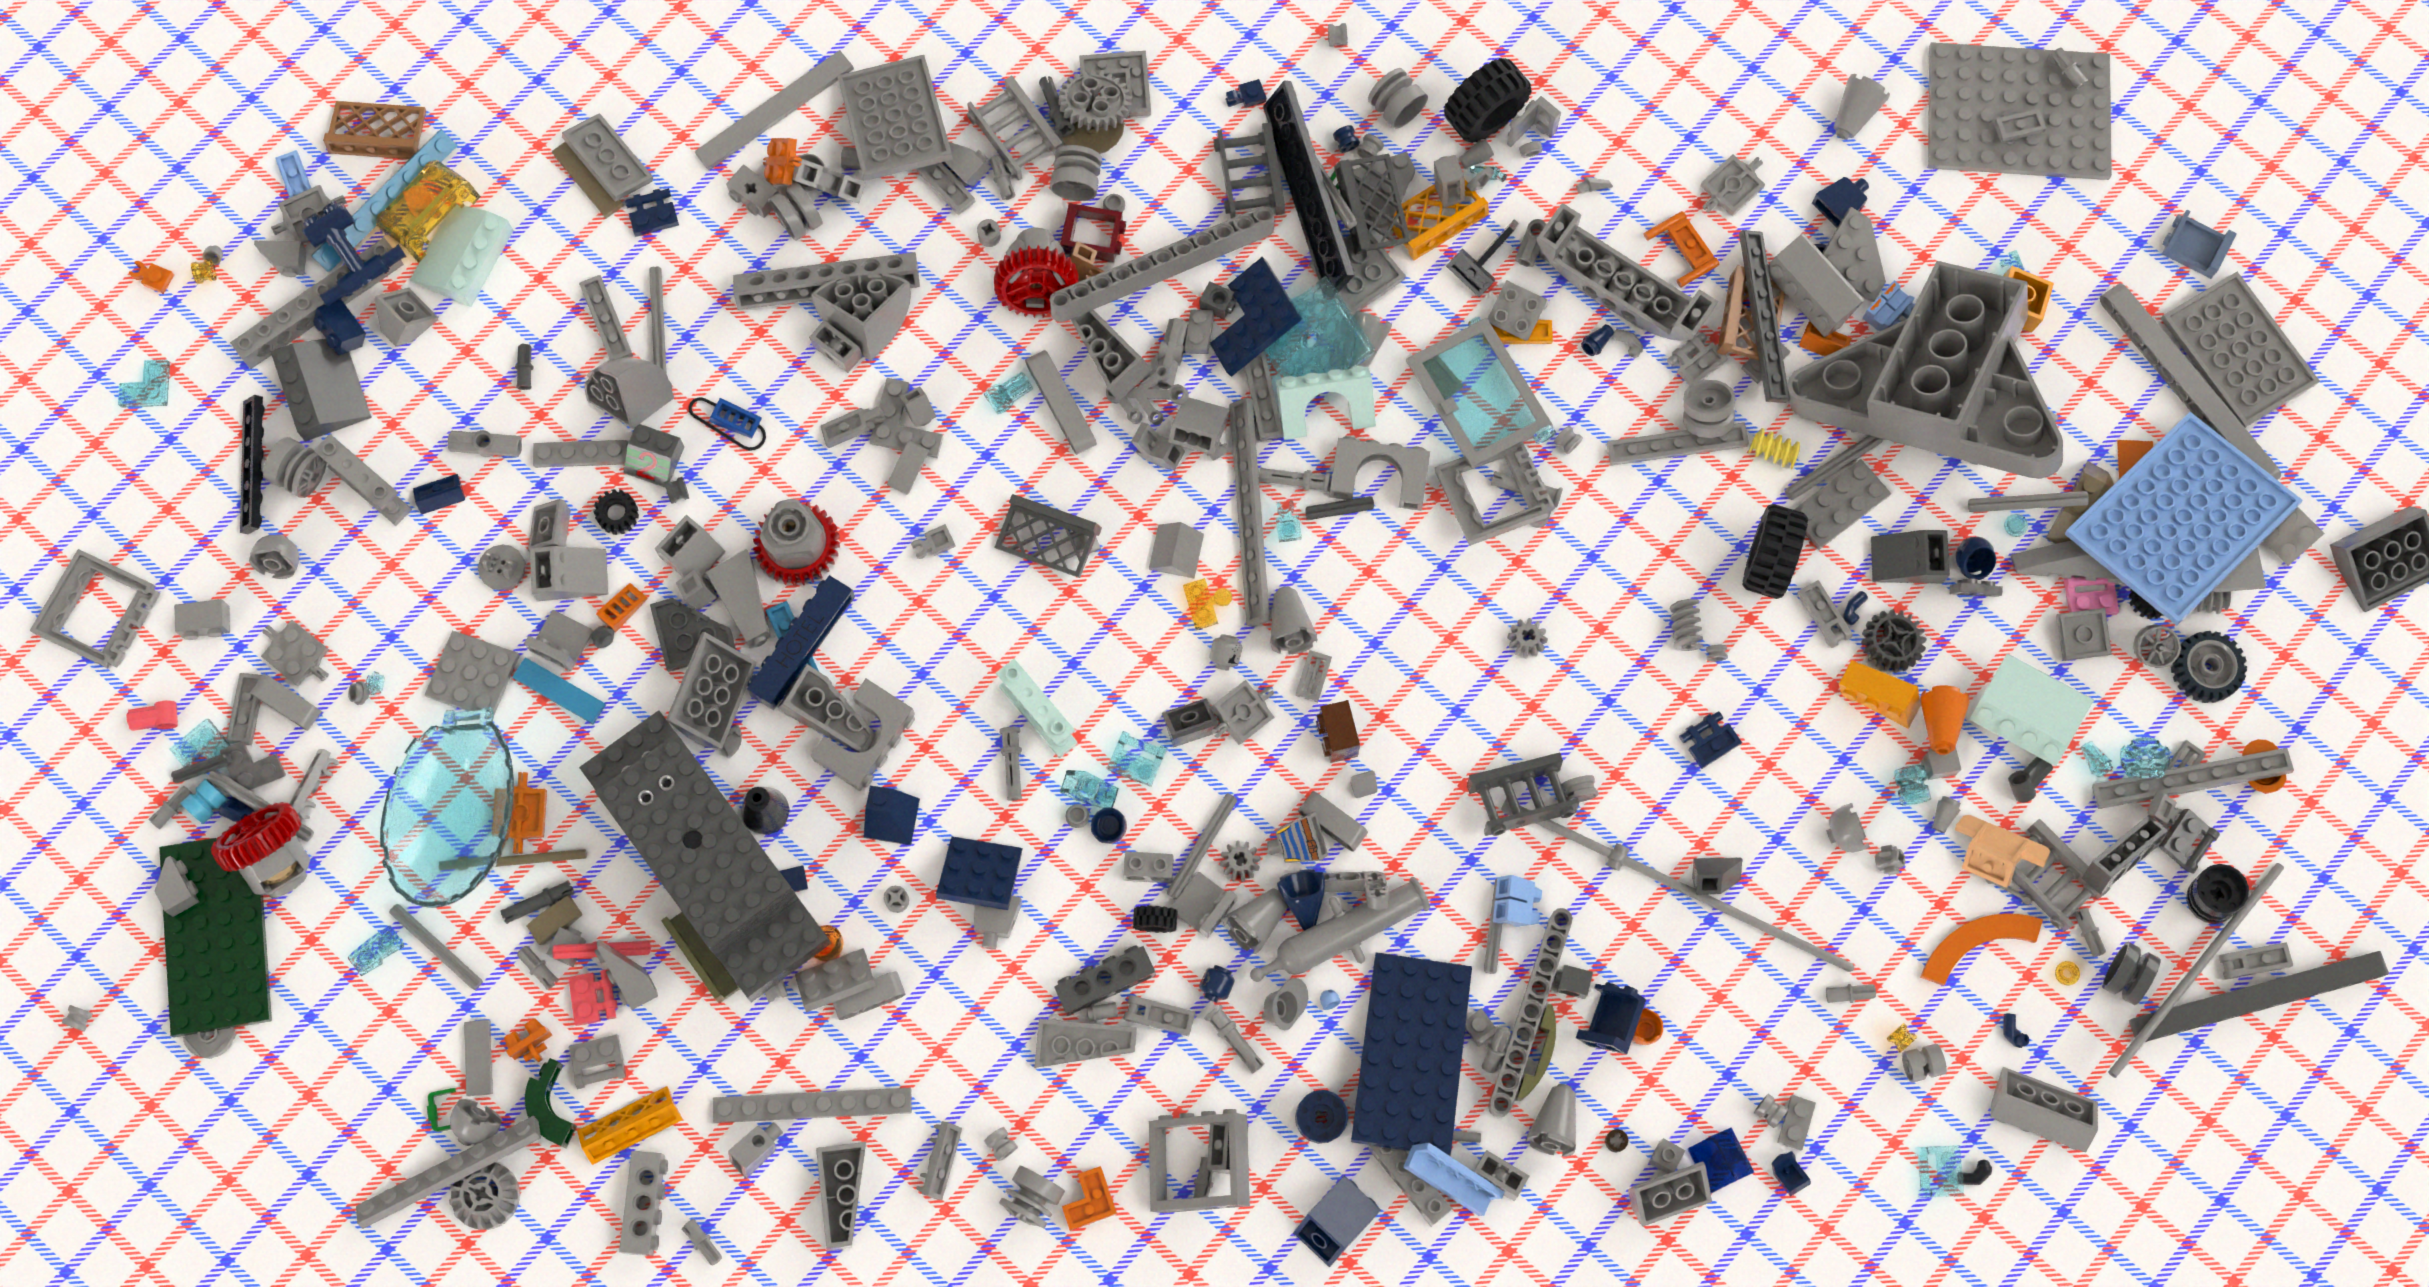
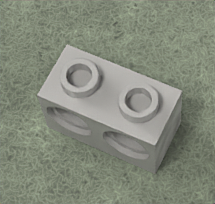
M1456 155L1443 156L1434 161L1435 188L1443 208L1464 202V174Z
M1125 851L1124 881L1171 884L1173 881L1174 855Z

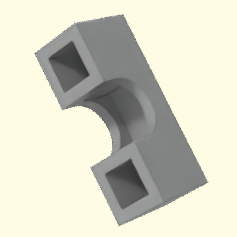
M802 159V162H798L802 163L801 166H795L792 177L793 181L854 203H860L866 185L865 181Z

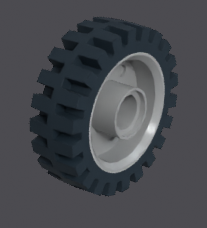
M2205 631L2203 633L2198 632L2181 643L2180 654L2171 667V673L2175 674L2172 678L2174 682L2178 681L2179 685L2177 687L2179 690H2185L2184 695L2187 697L2191 695L2193 696L2192 700H2202V703L2210 701L2216 703L2230 697L2241 687L2242 682L2246 678L2247 666L2244 664L2247 660L2246 656L2242 657L2241 655L2244 652L2242 648L2237 649L2236 645L2238 643L2235 640L2229 641L2230 636L2226 634L2220 636L2221 632L2217 631L2214 633ZM2205 663H2209L2213 667V671H2209L2205 667Z

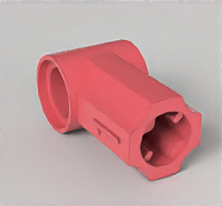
M164 700L154 703V706L129 709L126 714L129 729L136 731L149 728H176L178 726L177 703L171 700Z

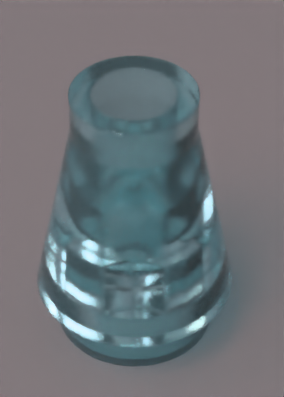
M2089 741L2080 747L2091 774H2095L2097 778L2106 775L2114 768L2111 764L2112 760L2093 741Z

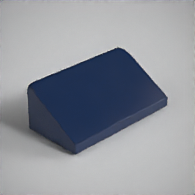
M458 474L413 488L415 503L421 514H426L465 500V494Z

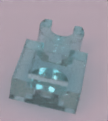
M1289 500V509L1287 510L1282 509L1281 503L1277 502L1276 510L1281 516L1275 518L1278 542L1302 540L1299 515L1292 516L1294 512L1293 500Z

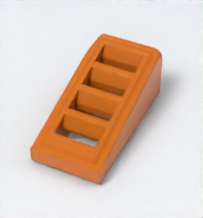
M629 583L609 600L596 615L616 633L648 598L634 585ZM630 592L638 598L636 601H633L628 596ZM623 599L631 604L628 608L621 602ZM618 605L624 612L620 614L614 608ZM612 612L617 618L613 620L608 615Z

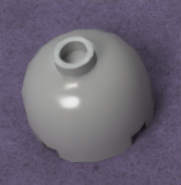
M267 535L260 538L250 552L249 563L260 574L265 575V572L274 574L272 578L287 579L292 577L297 570L299 551L296 545L286 536Z
M1853 803L1836 809L1829 819L1830 829L1826 830L1831 844L1836 842L1841 850L1851 853L1870 848L1869 843L1864 844L1862 841L1866 835L1857 812L1851 813L1850 811L1854 807Z
M460 1099L454 1106L450 1116V1128L454 1135L458 1137V1142L465 1146H471V1144H478L496 1135L502 1122V1118L498 1113L487 1106L485 1111L478 1108V1102Z

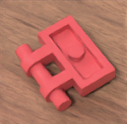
M609 969L601 970V980L596 982L593 972L568 977L575 1026L601 1022L600 1012L606 1011L608 1020L617 1018L615 1009L618 1006L617 1000H614L612 988L615 987V984L611 983L606 973ZM598 990H603L604 1002L598 1003Z

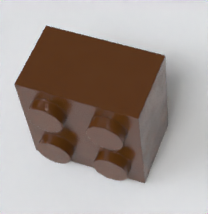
M1349 700L1320 706V712L1316 715V727L1318 734H1323V743L1321 745L1324 757H1329L1330 763L1358 757L1360 742Z

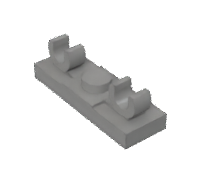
M325 749L317 751L289 803L303 819H310V816L304 813L305 806L316 807L314 802L306 801L311 793L314 794L321 783L318 780L320 773L322 772L325 776H333V773L327 770V765L329 763L339 765L338 760L329 758L331 752Z
M942 1121L941 1125L935 1124L933 1127L938 1129L939 1133L937 1138H930V1141L935 1143L929 1157L927 1173H920V1177L925 1178L924 1186L916 1187L918 1191L922 1192V1195L941 1201L943 1200L963 1129L945 1121Z

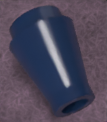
M1605 324L1598 330L1585 336L1581 343L1583 351L1589 356L1599 355L1613 336L1614 330L1611 326Z

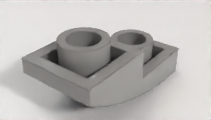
M908 440L887 485L908 495L930 450Z

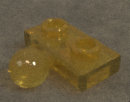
M1205 578L1183 585L1196 631L1219 624L1214 605L1228 606L1233 599L1231 591L1227 588H1220L1211 596Z

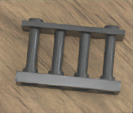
M1271 122L1263 123L1262 132L1254 136L1223 140L1222 129L1217 130V138L1213 139L1215 152L1220 154L1227 200H1224L1225 214H1230V219L1236 216L1235 210L1262 206L1274 207L1276 215L1285 214V201ZM1256 144L1264 146L1265 153H1262L1261 156L1227 160L1225 149ZM1262 164L1263 167L1267 166L1268 173L1265 176L1230 181L1228 169ZM1263 185L1271 187L1272 194H1269V197L1234 201L1232 190Z
M1560 752L1469 775L1467 781L1469 794L1477 792L1481 795L1490 820L1485 824V836H1499L1507 830L1558 817L1568 818L1577 812L1578 798L1567 800L1557 774L1561 770L1563 763ZM1543 775L1549 777L1558 801L1557 804L1544 805L1535 781L1536 777ZM1519 781L1526 782L1535 806L1534 810L1522 812L1512 786L1513 783ZM1499 786L1503 788L1513 815L1499 818L1489 792L1490 789Z

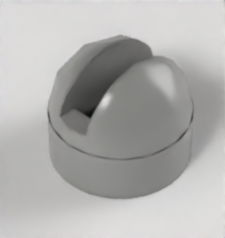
M217 245L208 246L202 254L203 260L210 265H218L223 257V251Z

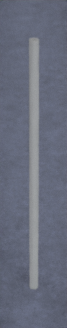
M2276 863L2248 897L2244 906L2235 913L2108 1071L2110 1076L2117 1078L2284 870L2282 864Z

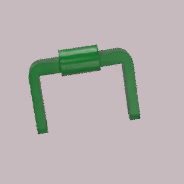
M456 1088L428 1094V1106H426L428 1121H431L432 1129L436 1132L448 1131L451 1128L450 1125L438 1127V1112L434 1097L455 1093Z

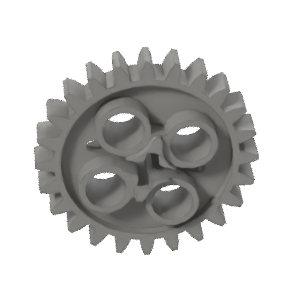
M1094 70L1091 71V75L1083 71L1082 76L1075 73L1074 79L1068 77L1067 83H1062V89L1059 90L1058 105H1060V112H1064V118L1071 117L1070 123L1078 122V128L1086 125L1088 131L1091 127H1095L1096 131H1099V127H1103L1107 131L1108 125L1116 128L1117 122L1123 124V119L1128 118V114L1131 112L1132 96H1130V89H1126V83L1120 84V78L1113 80L1111 73L1106 77L1103 71L1099 75H1096Z

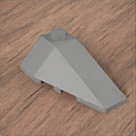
M806 664L788 689L777 708L798 722L856 752L867 751L876 736L863 718L847 703V699L836 690L831 680L808 664Z

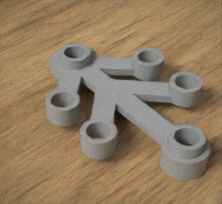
M1158 366L1156 372L1151 376L1150 371L1142 379L1145 381L1137 388H1133L1119 402L1106 387L1107 399L1114 404L1119 403L1126 412L1127 419L1133 424H1138L1142 421L1143 415L1138 409L1133 408L1128 398H1136L1148 415V420L1154 425L1161 424L1164 419L1163 414L1156 410L1148 399L1171 400L1173 403L1181 405L1187 402L1189 397L1188 390L1180 384L1173 385L1169 390L1151 389L1160 380L1166 381L1171 377L1172 372L1167 366ZM1166 370L1165 375L1161 376L1162 371ZM1180 393H1183V395L1181 396V398L1178 399L1179 394H1180ZM1137 413V417L1132 419V416ZM1158 414V418L1153 420L1154 415Z

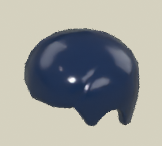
M1103 808L1097 811L1092 818L1091 832L1101 843L1114 844L1120 841L1126 834V818L1116 808Z

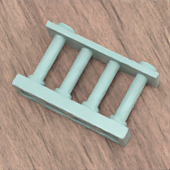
M1015 658L996 672V675L1003 682L999 685V688L1059 759L1078 744L1077 740L1072 736V733L1075 732L1073 726Z

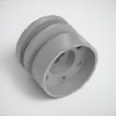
M1401 67L1383 76L1368 95V102L1375 106L1377 112H1384L1383 118L1394 129L1401 128L1413 120L1428 101V95L1419 85H1412L1413 79Z
M1064 145L1059 147L1055 151L1053 163L1055 170L1051 175L1050 190L1055 195L1068 200L1088 201L1094 199L1097 196L1102 156L1095 150L1084 146Z
M285 437L279 440L268 454L264 464L263 476L266 481L278 487H284L287 492L293 493L299 498H306L321 482L327 462L317 455L314 449L306 448L302 443L291 437Z
M1019 1165L1012 1181L1020 1189L1018 1192L1006 1189L1005 1193L1014 1199L1011 1202L1001 1198L999 1204L1010 1215L1022 1222L1045 1229L1048 1223L1039 1218L1040 1213L1051 1218L1053 1214L1044 1206L1046 1202L1058 1205L1065 1190L1038 1173Z

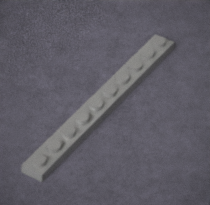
M1246 397L1230 403L1229 409L1246 625L1254 627L1270 622L1253 399Z

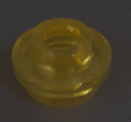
M2063 961L2057 965L2055 977L2059 983L2070 986L2079 980L2080 970L2075 963ZM2064 970H2068L2070 972V978H2067L2063 975Z

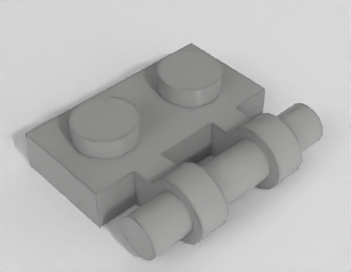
M1703 332L1693 339L1687 340L1688 343L1681 349L1677 348L1674 350L1672 356L1667 359V363L1670 366L1675 365L1677 362L1682 364L1678 368L1677 373L1689 386L1697 381L1704 380L1728 360L1726 355L1717 353L1718 347L1714 342L1710 343L1707 347L1703 344L1707 340V336ZM1691 351H1697L1698 354L1690 359L1687 356Z

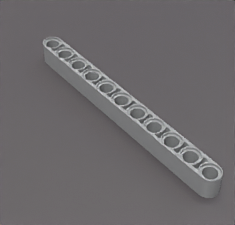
M1266 206L1258 207L1056 291L1050 296L1051 316L1057 322L1068 321L1266 238L1274 232V212Z
M2119 283L2101 295L2099 299L2103 308L2189 411L2275 479H2280L2281 472L2278 466L2124 284Z

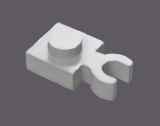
M946 524L924 533L926 540L918 539L911 543L913 549L919 546L923 548L921 552L916 554L917 559L925 558L929 551H932L934 556L956 547Z
M2156 792L2147 814L2161 823L2173 825L2176 821V815L2181 814L2183 810L2175 807L2177 802L2164 793Z

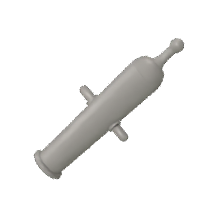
M1411 877L1409 883L1389 891V907L1381 910L1368 908L1366 902L1348 911L1342 910L1338 899L1331 897L1328 902L1334 913L1333 918L1287 938L1278 947L1277 958L1261 968L1257 967L1251 970V979L1259 982L1264 976L1277 970H1285L1288 974L1292 975L1302 974L1346 950L1352 951L1357 963H1364L1365 956L1360 947L1362 945L1361 942L1421 910L1429 911L1430 904L1421 884L1415 877Z

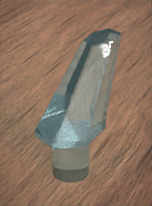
M1472 166L1469 171L1477 175L1483 169L1490 167L1494 171V175L1490 180H1498L1503 183L1507 178V175L1500 172V168L1496 166Z

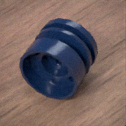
M1316 1090L1307 1094L1298 1104L1295 1112V1123L1300 1134L1308 1141L1317 1144L1329 1143L1338 1138L1346 1129L1349 1119L1348 1108L1343 1099L1336 1093L1327 1090ZM1317 1111L1327 1114L1325 1117L1327 1122L1325 1124L1315 1121L1317 1117L1315 1113Z

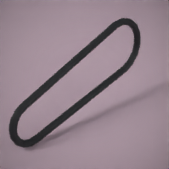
M697 397L690 402L689 413L691 416L739 447L752 451L759 449L764 444L766 432L760 424L758 428L763 434L762 441L755 447H747L698 417L692 411V406L697 401H704L713 406H716V403L703 397Z

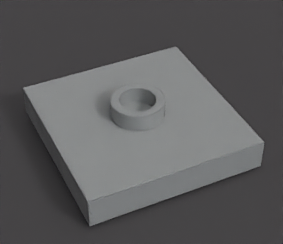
M2105 608L2056 614L2063 661L2112 655Z

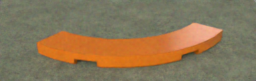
M2004 913L1970 921L1949 934L1937 946L1927 960L1920 978L1944 986L1953 967L1968 951L1992 940L2017 939L2036 943L2043 919L2023 914Z

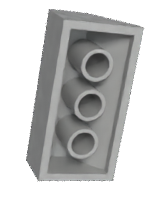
M1804 233L1777 254L1768 265L1770 278L1824 337L1840 329L1865 301Z
M2006 1067L2002 1068L1991 1102L1990 1117L2001 1123L2018 1127L2022 1131L2037 1134L2046 1140L2056 1141L2073 1150H2080L2086 1153L2098 1132V1102Z

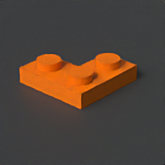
M1099 1166L1077 1174L1085 1198L1062 1206L1070 1231L1117 1215L1102 1167Z

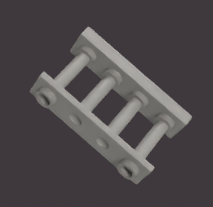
M1011 75L1005 79L1006 89L1003 94L979 109H976L971 101L968 102L967 116L973 125L977 124L1002 157L1008 173L1011 176L1015 175L1018 180H1021L1023 178L1020 167L1046 151H1052L1055 155V151L1063 146V142ZM1014 100L1018 105L1017 109L989 126L983 116L1005 102ZM1027 117L1030 121V126L1002 143L995 133L1019 118ZM1033 134H1039L1043 140L1040 145L1016 160L1008 152L1009 149Z
M331 434L315 448L314 452L329 464L327 467L393 525L397 526L412 511L411 507L397 496L398 491Z
M2039 818L2027 829L2030 832L2029 840L2048 847L2050 850L2049 858L2044 868L2037 865L2026 876L2015 867L2012 880L2026 894L2033 897V901L2050 917V922L2054 927L2065 932L2074 925L2069 919L2073 913L2090 897H2095L2098 900L2111 888L2109 887L2100 895L2086 883L2082 877L2089 866ZM2055 861L2060 862L2066 868V872L2043 894L2033 882ZM2077 879L2083 885L2084 890L2060 911L2051 900L2071 880Z

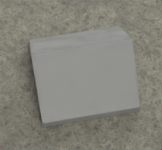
M557 499L534 507L528 545L529 552L530 548L566 547L571 510L563 499Z
M1182 522L1159 524L1149 570L1195 579L1204 533Z

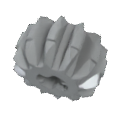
M1531 618L1527 619L1526 624L1522 619H1519L1517 622L1518 626L1512 625L1510 627L1512 633L1507 635V639L1511 640L1508 645L1509 648H1516L1515 655L1524 652L1523 657L1525 659L1528 658L1529 653L1534 658L1537 657L1538 651L1543 652L1545 649L1543 644L1548 642V638L1543 636L1547 632L1546 628L1538 629L1541 624L1540 621L1533 625L1531 624ZM1528 635L1532 637L1528 641L1524 640V637L1526 638Z
M1237 840L1235 843L1236 848L1228 844L1226 846L1228 852H1221V857L1225 860L1220 861V866L1227 867L1223 871L1225 876L1232 872V881H1235L1237 875H1240L1241 882H1245V874L1252 879L1254 878L1252 870L1259 871L1260 866L1256 863L1261 861V856L1254 855L1257 852L1256 847L1248 850L1249 842L1246 841L1244 847H1240V841ZM1239 857H1244L1246 864L1242 863V866L1236 865L1235 858L1239 860Z

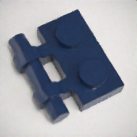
M658 188L653 190L652 193L645 195L636 194L633 195V198L625 200L627 209L637 208V211L628 213L635 237L679 226L673 202L664 204L663 199L672 197L669 188L664 190ZM656 201L657 206L644 209L643 204Z
M1720 711L1712 715H1706L1703 717V721L1695 726L1687 727L1685 732L1679 735L1682 743H1686L1689 740L1695 743L1688 751L1701 769L1743 743L1729 723L1723 727L1719 726L1718 722L1724 719ZM1709 728L1713 733L1703 739L1700 733Z

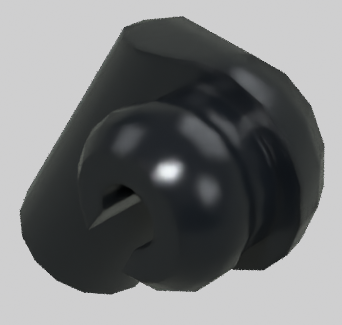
M1985 1159L1979 1160L1977 1168L1973 1173L1958 1172V1185H1981L1992 1174L1993 1169L1990 1162Z

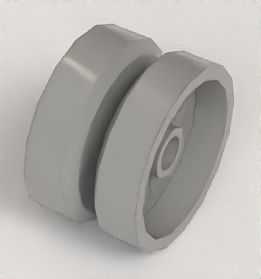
M797 182L786 187L788 199L779 192L768 199L777 219L795 241L806 235L804 224L811 230H815L823 225L822 218L815 205Z
M1702 380L1695 382L1685 390L1683 397V423L1691 434L1704 438H1714L1728 433L1733 428L1735 421V393L1729 385L1718 380Z

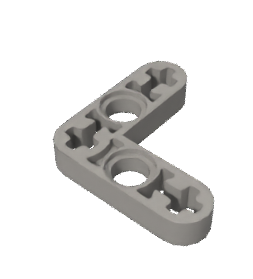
M1383 872L1323 873L1325 878L1324 892L1365 891L1368 908L1381 910L1389 907V891L1386 876Z

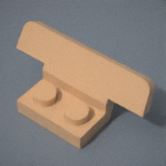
M1964 815L1956 824L1955 831L1973 838L1968 845L1962 869L2007 888L2011 884L2016 864L2020 859L2044 868L2049 858L2050 850L2048 847L1972 815Z

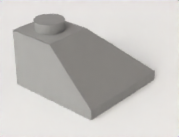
M410 287L376 295L374 298L380 330L395 347L413 342L436 323L439 318Z

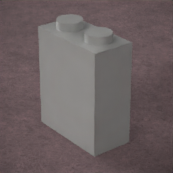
M1188 397L1187 402L1181 404L1172 422L1168 443L1213 455L1226 428L1230 409Z

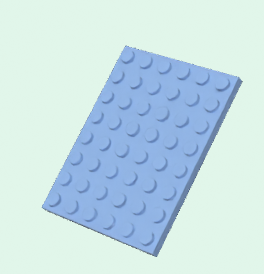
M2189 412L2066 530L2065 535L2177 626L2303 500L2198 417Z

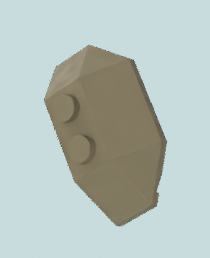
M2089 461L2086 462L2071 492H2088V505L2062 507L2045 539L2055 544L2072 541L2065 535L2066 530L2114 485L2108 471Z

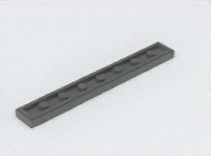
M1742 230L1739 233L1765 401L1787 403L1790 397L1763 232Z

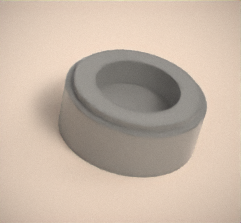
M1540 141L1528 142L1519 147L1521 157L1523 158L1536 156L1543 150Z

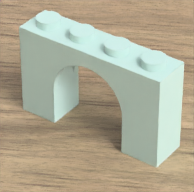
M1355 366L1347 370L1334 369L1320 374L1308 373L1300 377L1287 376L1276 380L1280 422L1284 440L1307 437L1306 407L1315 396L1324 392H1336L1346 397L1353 430L1376 426L1372 376L1368 366Z

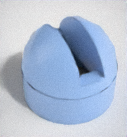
M1325 990L1320 996L1323 1010L1333 1009L1341 1003L1339 995L1334 990Z

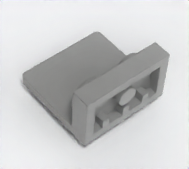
M1542 96L1536 101L1531 100L1525 107V112L1521 116H1515L1509 125L1510 131L1507 134L1509 136L1507 145L1511 148L1533 125L1536 126L1540 133L1552 138L1557 132L1562 112Z
M1506 280L1487 319L1490 324L1528 341L1542 311L1546 309L1549 301Z
M552 610L536 639L528 635L524 645L530 652L572 671L594 631L592 628Z
M1197 872L1170 908L1176 909L1179 918L1208 939L1237 902V895L1230 889L1226 892L1201 872Z

